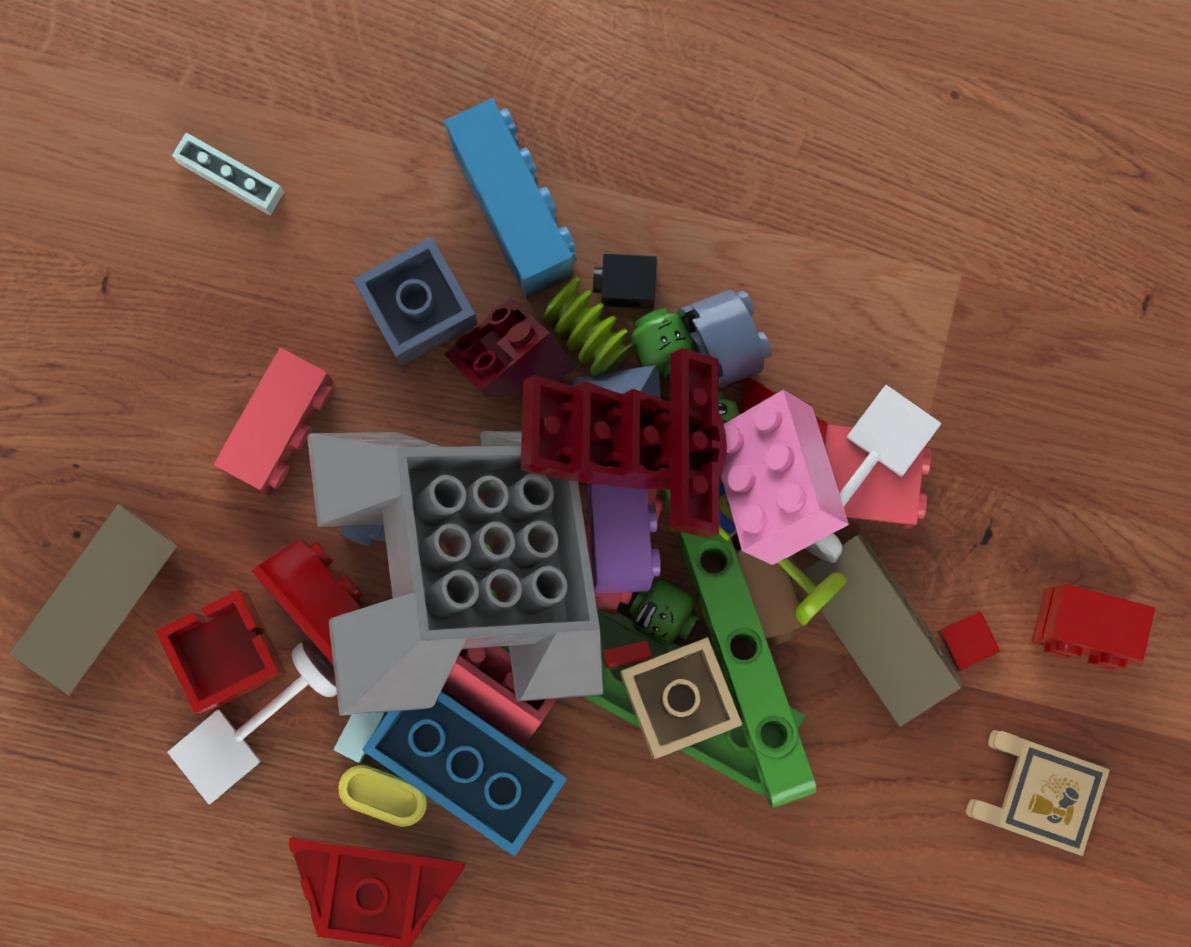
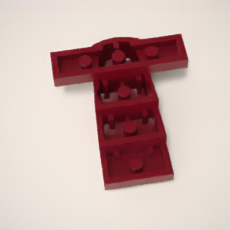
M684 348L671 353V403L634 388L621 394L586 381L575 386H569L536 375L523 380L521 470L597 485L670 490V530L707 539L719 534V478L722 476L726 463L727 442L721 414H719L717 358Z

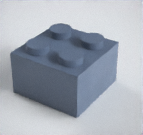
M433 237L424 240L353 279L400 366L478 325L472 307Z

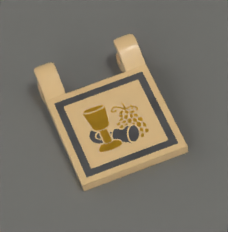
M992 730L988 746L1017 756V761L1002 808L980 800L970 799L966 808V815L1083 856L1110 769L1004 731Z

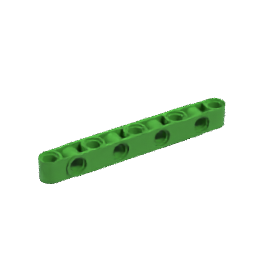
M661 490L662 496L665 497L664 503L670 518V490ZM674 531L727 687L742 722L741 727L771 808H775L816 794L815 780L731 538L726 541L718 534L707 539ZM705 555H716L724 563V570L715 574L708 573L701 566L700 559ZM735 639L748 641L753 647V657L748 660L737 659L730 651V643ZM766 725H773L779 728L784 738L782 746L779 748L767 747L761 740V728Z

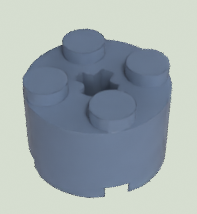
M727 289L677 310V314L687 324L690 331L688 335L696 345L695 352L718 359L719 389L763 371L764 359L772 355L771 346L766 335L762 331L757 332L751 318L754 314L753 305L750 297L744 290L735 293L733 290Z

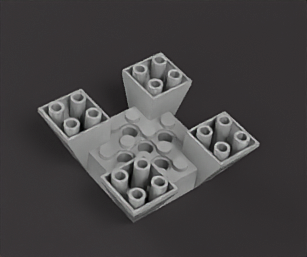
M483 431L480 433L481 446L441 447L399 432L310 433L307 436L317 526L384 525L393 599L328 620L339 716L432 708L461 649L509 646L516 702L603 694L600 627L578 481L521 470L522 431ZM479 498L484 501L485 505L481 503ZM439 543L447 549L448 555L441 550ZM485 544L490 546L492 553L486 548ZM491 589L496 592L498 600L492 595Z

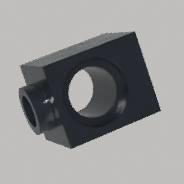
M603 254V267H594L593 293L601 294V303L605 307L654 309L657 256Z

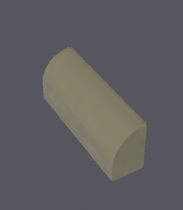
M117 504L15 644L9 655L70 696L178 545L135 513Z
M861 532L842 545V554L836 562L830 563L821 559L804 570L803 573L816 586L830 573L835 571L842 573L849 580L820 610L899 727L959 690L964 680L865 535Z

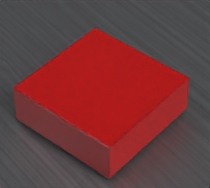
M981 611L938 631L957 671H962L1001 652Z
M648 641L602 651L605 667H608V669L645 662L651 658Z

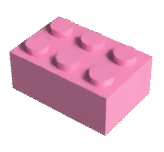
M782 390L724 423L727 454L721 477L742 551L774 565L849 525L813 407L787 391Z

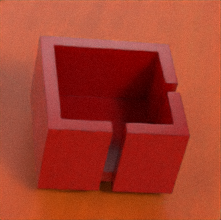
M1069 584L1058 585L1043 591L1032 642L1044 644L1043 652L1050 655L1069 659L1071 656L1081 657V655L1089 656L1087 661L1089 665L1114 670L1115 667L1126 669L1128 663L1144 661L1156 607Z
M237 590L202 607L201 609L205 617L213 618L206 622L203 615L192 612L155 631L194 714H207L287 674L270 638L263 635L258 636L257 633L265 630V627L249 594L241 590Z

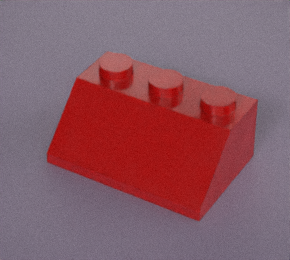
M298 539L259 564L251 572L333 664L328 620L364 608L358 601L364 594L346 574L339 580L328 566L334 560L317 541L309 546L304 540Z

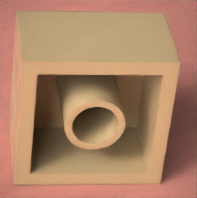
M708 637L620 672L652 759L665 756L742 725Z

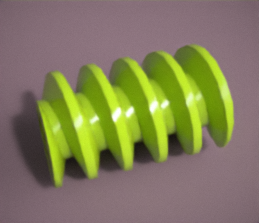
M576 277L563 286L549 301L542 321L547 325L557 323L554 334L559 338L569 336L566 347L569 350L574 351L582 348L578 355V360L583 364L594 361L590 368V373L593 376H597L613 370L633 352L635 343L626 347L623 344L629 332L626 328L613 334L611 329L617 320L615 316L601 321L599 316L605 307L603 303L589 308L587 303L593 294L591 290L577 295L575 291L581 279Z

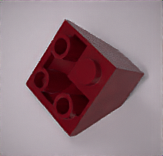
M512 298L492 310L488 318L470 333L460 337L455 345L444 354L485 397L523 396V380L536 375L559 382L575 369V366L553 335Z

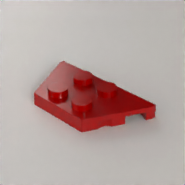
M296 837L289 838V848L297 864L301 877L300 883L312 912L311 918L317 937L386 947H411L465 867V861Z

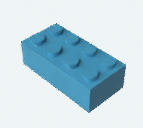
M491 98L445 120L444 123L450 147L525 298L528 299L572 278L573 262L577 261L574 251H577L576 245L566 226L558 229L556 225L558 220L555 215L557 211L556 205L546 186L538 189L536 185L538 180L535 172H537L536 165L526 147L518 149L519 142L516 137L518 131L508 109L505 108L499 111L494 99Z
M441 690L432 708L388 712L362 749L366 754L514 857L568 779L566 775L443 690Z

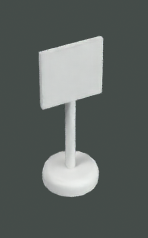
M888 385L884 386L846 437L869 455L839 493L843 507L878 461L902 477L942 424ZM834 533L805 548L815 556L830 563L836 562L843 550L841 541Z
M301 641L291 654L293 663L301 676L239 729L236 730L224 713L218 709L167 752L209 805L262 762L244 740L245 737L308 684L322 696L334 697L337 695L334 667L308 641Z

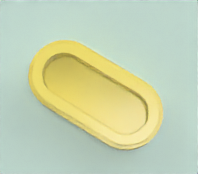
M369 765L351 767L342 775L339 782V795L347 807L401 827L411 826L420 821L426 813L428 806L427 795L401 777Z

